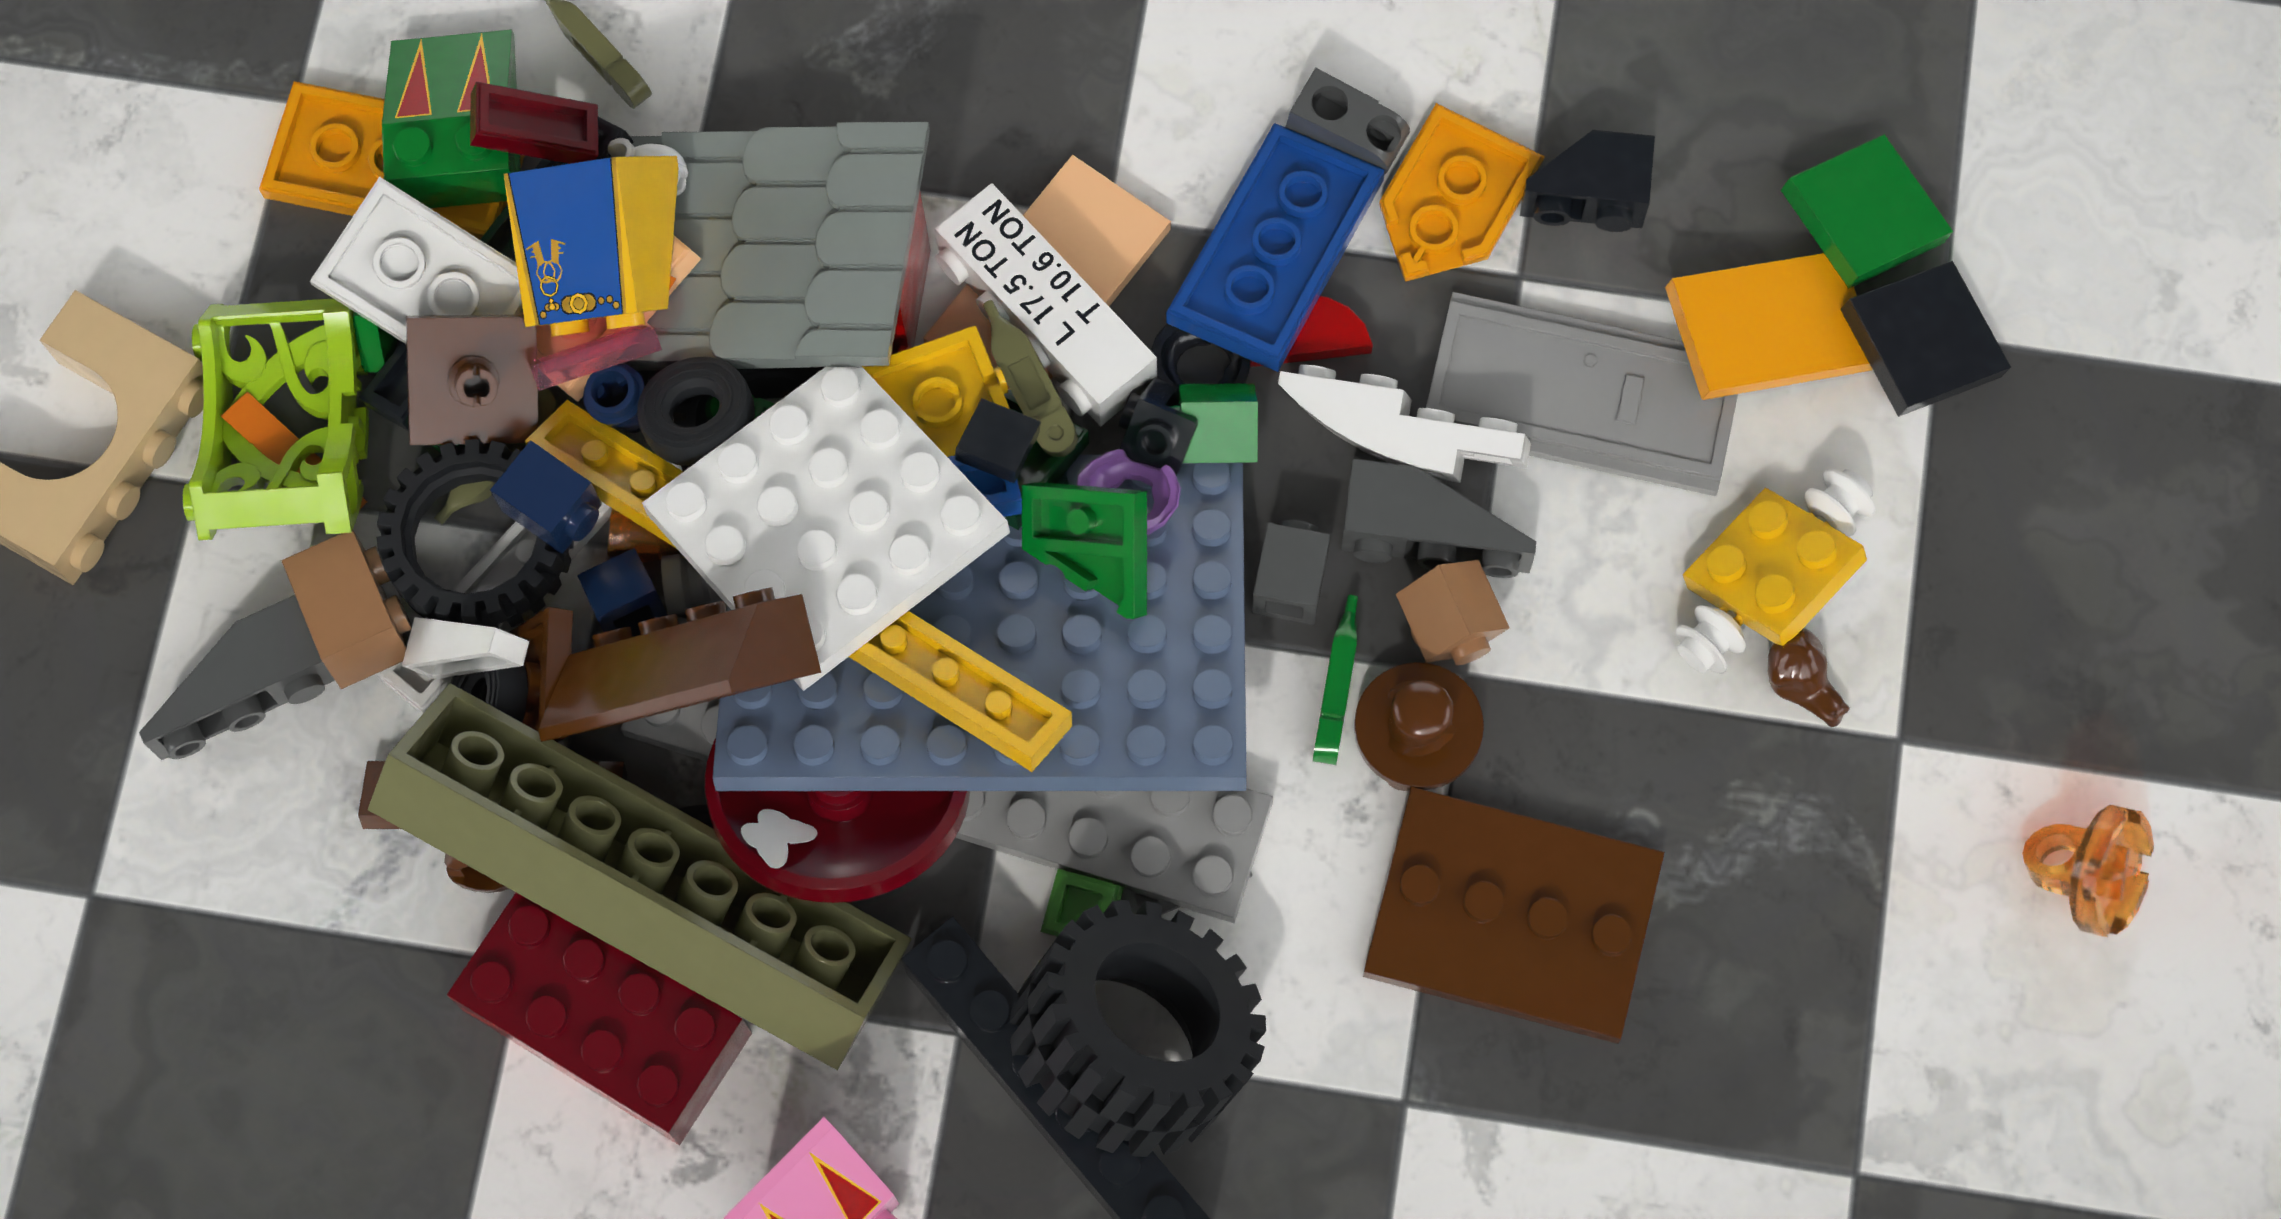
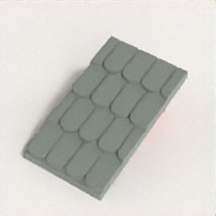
M837 122V127H765L758 131L662 132V136H630L634 141L632 144L634 147L644 144L666 145L676 150L683 157L688 169V177L686 178L685 190L676 196L674 236L697 254L701 260L669 296L668 309L657 310L611 364H625L636 371H661L668 365L683 359L712 357L723 360L736 369L889 366L891 355L898 353L901 345L908 348L914 347L931 251L920 192L930 135L929 122Z

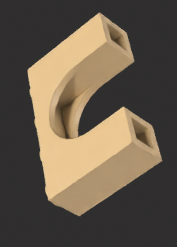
M76 290L39 341L60 365L114 395L117 405V425L114 436L98 460L83 471L66 478L53 480L31 478L0 462V544L71 585L76 583L82 572H88L97 564L102 556L105 545L104 541L119 520H124L133 512L140 498L141 487L154 469L162 467L169 460L175 449L176 437L190 417H196L202 412L204 405L203 366L199 358Z

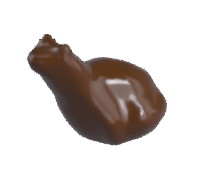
M1802 629L1784 646L1773 643L1768 654L1767 672L1769 682L1775 693L1781 698L1807 709L1822 719L1828 726H1838L1844 714L1848 713L1850 707L1844 702L1841 695L1827 678V659L1823 654V646L1819 639L1811 631Z

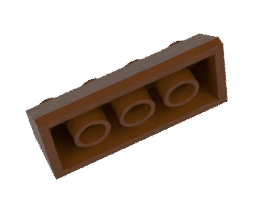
M764 588L733 596L736 608L734 610L726 611L724 601L686 609L687 623L679 624L677 614L639 622L638 626L641 635L633 637L631 627L593 635L595 648L570 654L567 658L538 728L541 742L634 721L821 673L803 595L775 599L773 588Z

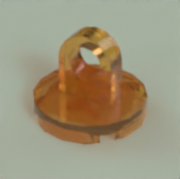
M2108 805L2097 812L2086 829L2067 824H2053L2039 829L2025 842L2022 854L2029 876L2038 887L2046 891L2069 896L2072 919L2080 931L2108 937L2107 934L2117 935L2126 929L2140 909L2149 884V873L2140 871L2142 855L2152 857L2154 841L2151 825L2142 811ZM2070 850L2074 852L2072 857L2063 864L2056 866L2043 864L2044 859L2054 851Z

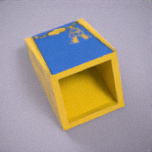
M677 156L611 157L504 174L525 327L550 325L552 337L590 332L589 319L606 317L607 329L646 325L644 312L668 309L679 170Z

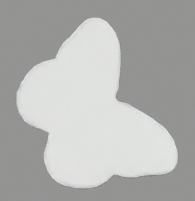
M764 809L758 813V823H746L741 828V834L749 845L757 848L759 855L768 866L780 868L787 862V844L809 842L815 839L817 830L813 826L792 820L779 811Z

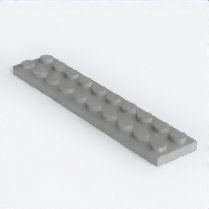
M678 617L679 624L688 622L687 619ZM719 699L625 722L620 730L625 737L707 761L712 744L716 738ZM1247 788L1246 791H970L966 816L955 838L1055 869H1062L1117 884L1132 890L1136 894L1156 900L1161 899L1185 909L1235 923L1273 804V796Z

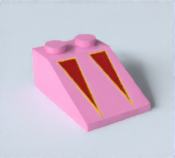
M823 1117L724 1219H897L891 1212L899 1205V1202L890 1189L837 1129Z

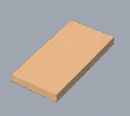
M1074 155L1068 159L1023 214L1029 223L1108 306L1113 303L1171 230L1170 220ZM966 284L923 337L924 343L976 325L993 369L997 368L998 365L991 351L990 321L984 316L976 303V299L979 296ZM1045 368V371L1051 380L1053 375Z

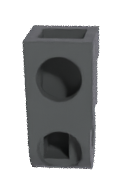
M1316 67L1293 105L1285 127L1385 169L1384 175L1388 172L1410 133V127L1400 115L1379 104V101Z

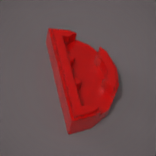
M1320 296L1284 363L1372 354L1373 344L1365 323L1348 306L1329 297ZM1251 361L1250 367L1263 366L1254 361Z

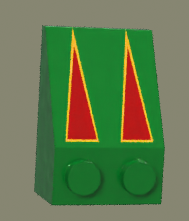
M512 29L391 41L382 118L384 180L429 208L507 201L504 174L521 171L520 154L470 146L471 92L476 82L517 89L515 41Z

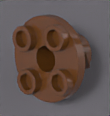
M1406 663L1390 668L1377 676L1363 692L1356 709L1354 721L1356 744L1365 763L1391 787L1401 791H1409L1411 787L1430 790L1442 787L1456 780L1471 766L1476 758L1484 731L1481 706L1469 685L1450 670L1429 663Z

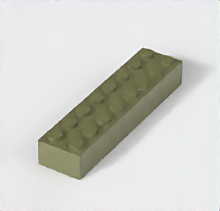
M451 683L447 685L390 751L367 809L837 1071L883 995L912 938L847 902L826 903L801 900L765 887L752 879L735 864L722 847L713 828L554 740L541 742L538 731Z

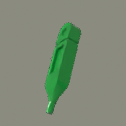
M1347 595L1345 612L1334 635L1313 762L1330 765L1337 764L1357 645L1355 614L1358 596Z

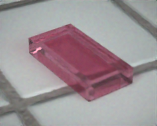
M646 322V325L634 326L532 360V364L529 365L538 390L540 391L662 350L655 328Z

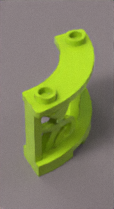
M318 299L240 305L210 304L199 318L198 324H194L192 329L193 352L195 357L202 361L203 425L196 466L189 483H186L183 488V509L186 519L188 521H195L199 541L213 540L217 529L323 522L326 534L352 532L359 514L364 491L362 480L358 479L356 464L359 463V459H367L369 439V410L366 407L357 408V391H362V382L358 379L357 375H368V373H365L364 368L362 369L352 318L354 311L337 300ZM324 320V325L300 335L291 342H289L280 324ZM270 324L277 353L269 359L260 343L255 338L245 335L251 346L250 356L241 362L232 359L230 351V326ZM305 369V374L311 385L319 376H326L329 379L328 385L322 392L310 394L303 388L299 372ZM284 383H287L297 403L309 414L328 420V427L312 431L296 441L286 452L279 465L262 454L252 443H249L221 415L246 392H249L259 403L264 405ZM233 385L242 389L234 401ZM313 453H323L322 461L319 464H307L305 459ZM232 455L239 463L231 465ZM243 485L238 491H228L234 486Z

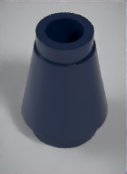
M614 363L598 368L590 375L584 388L583 399L588 413L601 423L630 433L640 432L637 406L640 395L645 387L643 379L635 369L625 364Z

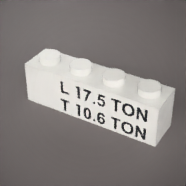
M993 183L935 228L939 251L935 258L943 272L955 284L960 285L965 281L979 296L976 299V303L989 321L990 319L983 304L986 301L993 300L1000 316L1026 334L1044 369L1046 368L1061 384L1057 387L1061 397L1077 415L1083 416L1087 412L1101 427L1125 407L1132 392L1141 394L1152 380L1157 378V357Z

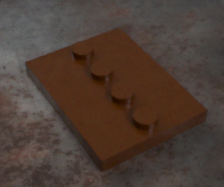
M1411 787L1363 977L1619 1044L1624 1030L1665 852Z

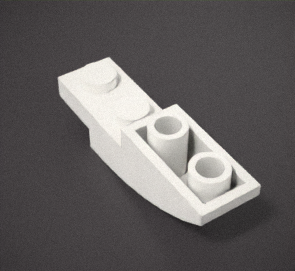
M1300 365L1298 374L1280 371L1278 384L1311 417L1336 436L1361 451L1387 463L1415 466L1434 478L1457 483L1461 482L1465 459L1527 468L1531 443L1525 434L1516 433L1517 423L1503 419L1482 417L1479 421V427L1454 423L1455 414L1431 408H1418L1417 417L1409 416L1412 403L1411 398L1404 390L1397 389L1398 381L1396 379L1386 376L1361 374L1359 383L1336 380L1335 370L1315 365Z

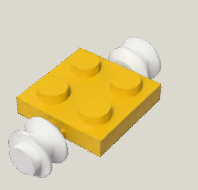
M1827 469L1823 474V480L1827 489L1823 492L1811 488L1805 492L1804 497L1808 512L1765 487L1682 574L1689 590L1718 607L1697 606L1694 612L1699 624L1694 629L1684 625H1680L1676 629V636L1680 642L1677 646V651L1687 664L1701 673H1706L1708 670L1719 674L1724 673L1727 670V664L1722 655L1727 650L1743 653L1746 649L1741 629L1743 624L1773 643L1784 646L1811 621L1867 561L1864 546L1850 538L1856 532V525L1852 517L1855 514L1870 517L1875 512V507L1871 500L1873 491L1859 474L1845 469L1843 472Z

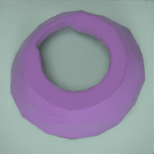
M1123 449L1106 452L1090 461L1078 474L1076 485L1118 488L1124 480L1130 479L1142 481L1152 487L1154 504L1153 509L1147 516V536L1164 526L1177 509L1181 487L1174 470L1170 466L1165 465L1159 469L1135 462L1127 457Z

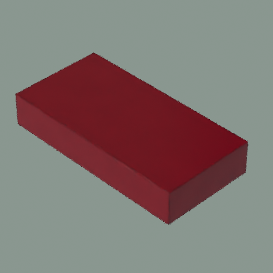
M476 82L471 92L470 146L569 164L596 160L598 157V104Z

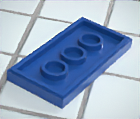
M1274 123L1168 308L1166 323L1279 372L1382 185L1385 169Z

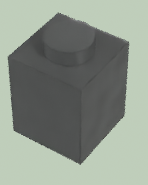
M1285 520L1282 522V525L1267 523L1253 592L1252 614L1310 625L1315 624L1331 534L1321 533L1317 526L1300 520Z

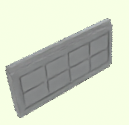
M1452 292L1426 408L1455 414L1454 423L1479 427V421L1482 417L1503 419L1517 423L1516 433L1525 434L1531 443L1530 456L1716 496L1722 476L1738 394L1701 400L1683 341Z

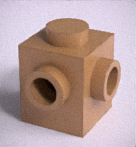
M1479 560L1437 565L1396 593L1410 625L1413 640L1420 648L1426 663L1453 659L1455 664L1459 666L1473 662L1491 651L1489 641L1510 628Z

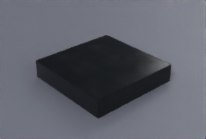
M1953 261L1850 298L1840 309L1898 417L1999 379L2011 368Z

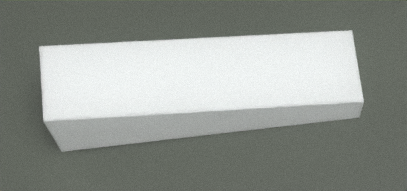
M415 617L402 666L434 679L519 667L524 664L529 641L495 627Z

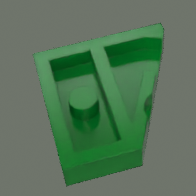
M1043 482L1021 485L1022 549L1043 564L1058 567L1067 580L1082 590L1094 589L1117 604L1119 607L1116 612L1124 618L1136 619L1146 616L1147 491Z

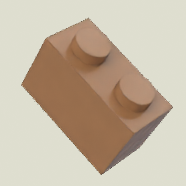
M352 530L351 533H341L281 560L319 656L340 689H344L403 662L407 648L403 633L410 631L412 625L398 596L394 595L387 598L382 585L389 582L390 579L381 561L383 559L376 546L365 550L354 530Z

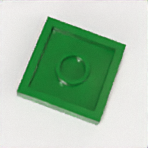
M1885 134L1790 177L1781 189L1785 198L1848 288L1854 287L1944 244L1953 233L1949 224Z

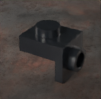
M1154 378L1142 395L1132 392L1125 405L1118 425L1126 429L1120 449H1123L1127 457L1135 462L1159 469L1168 465L1177 476L1197 429L1198 420L1195 417L1169 407L1168 405H1171L1178 387Z

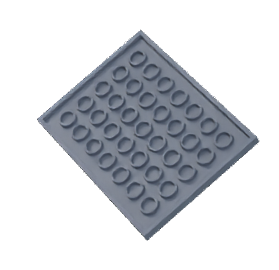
M1079 455L1056 484L1076 485L1078 474L1090 461L1101 455ZM1243 463L1182 464L1177 474L1181 487L1178 507L1164 526L1147 536L1146 616L1136 619L1124 618L1116 612L1119 607L1117 604L1094 589L1082 590L1067 580L1058 567L1050 564L1045 565L1022 549V526L1019 530L1009 526L1010 533L909 610L1072 712V727L1033 772L848 657L805 691L794 680L719 699L713 766L715 791H1246ZM1128 479L1124 480L1122 485L1117 488L1147 491L1148 516L1154 504L1152 487L1142 481Z

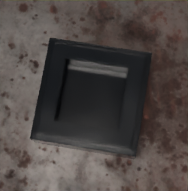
M981 398L956 447L955 460L1015 483L1040 433L1041 421Z

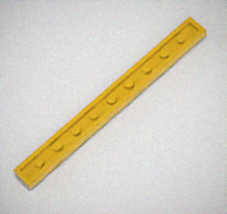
M566 400L525 440L526 445L530 440L590 481L600 501L675 547L646 514L642 502L683 473L682 470L608 424L595 420L587 411L569 400ZM910 611L906 612L849 656L857 663L1031 772L1035 770L1072 727V712Z

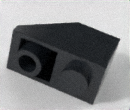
M1592 130L1526 180L1520 216L1532 217L1537 222L1550 226L1565 225L1571 221L1596 224L1598 228L1609 232H1623L1631 228L1642 229L1650 204L1655 136Z

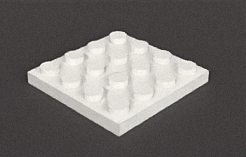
M862 366L824 367L642 502L649 518L731 610L736 609L733 596L772 587L775 599L803 595L821 673L794 679L803 691L1010 533L1008 521Z

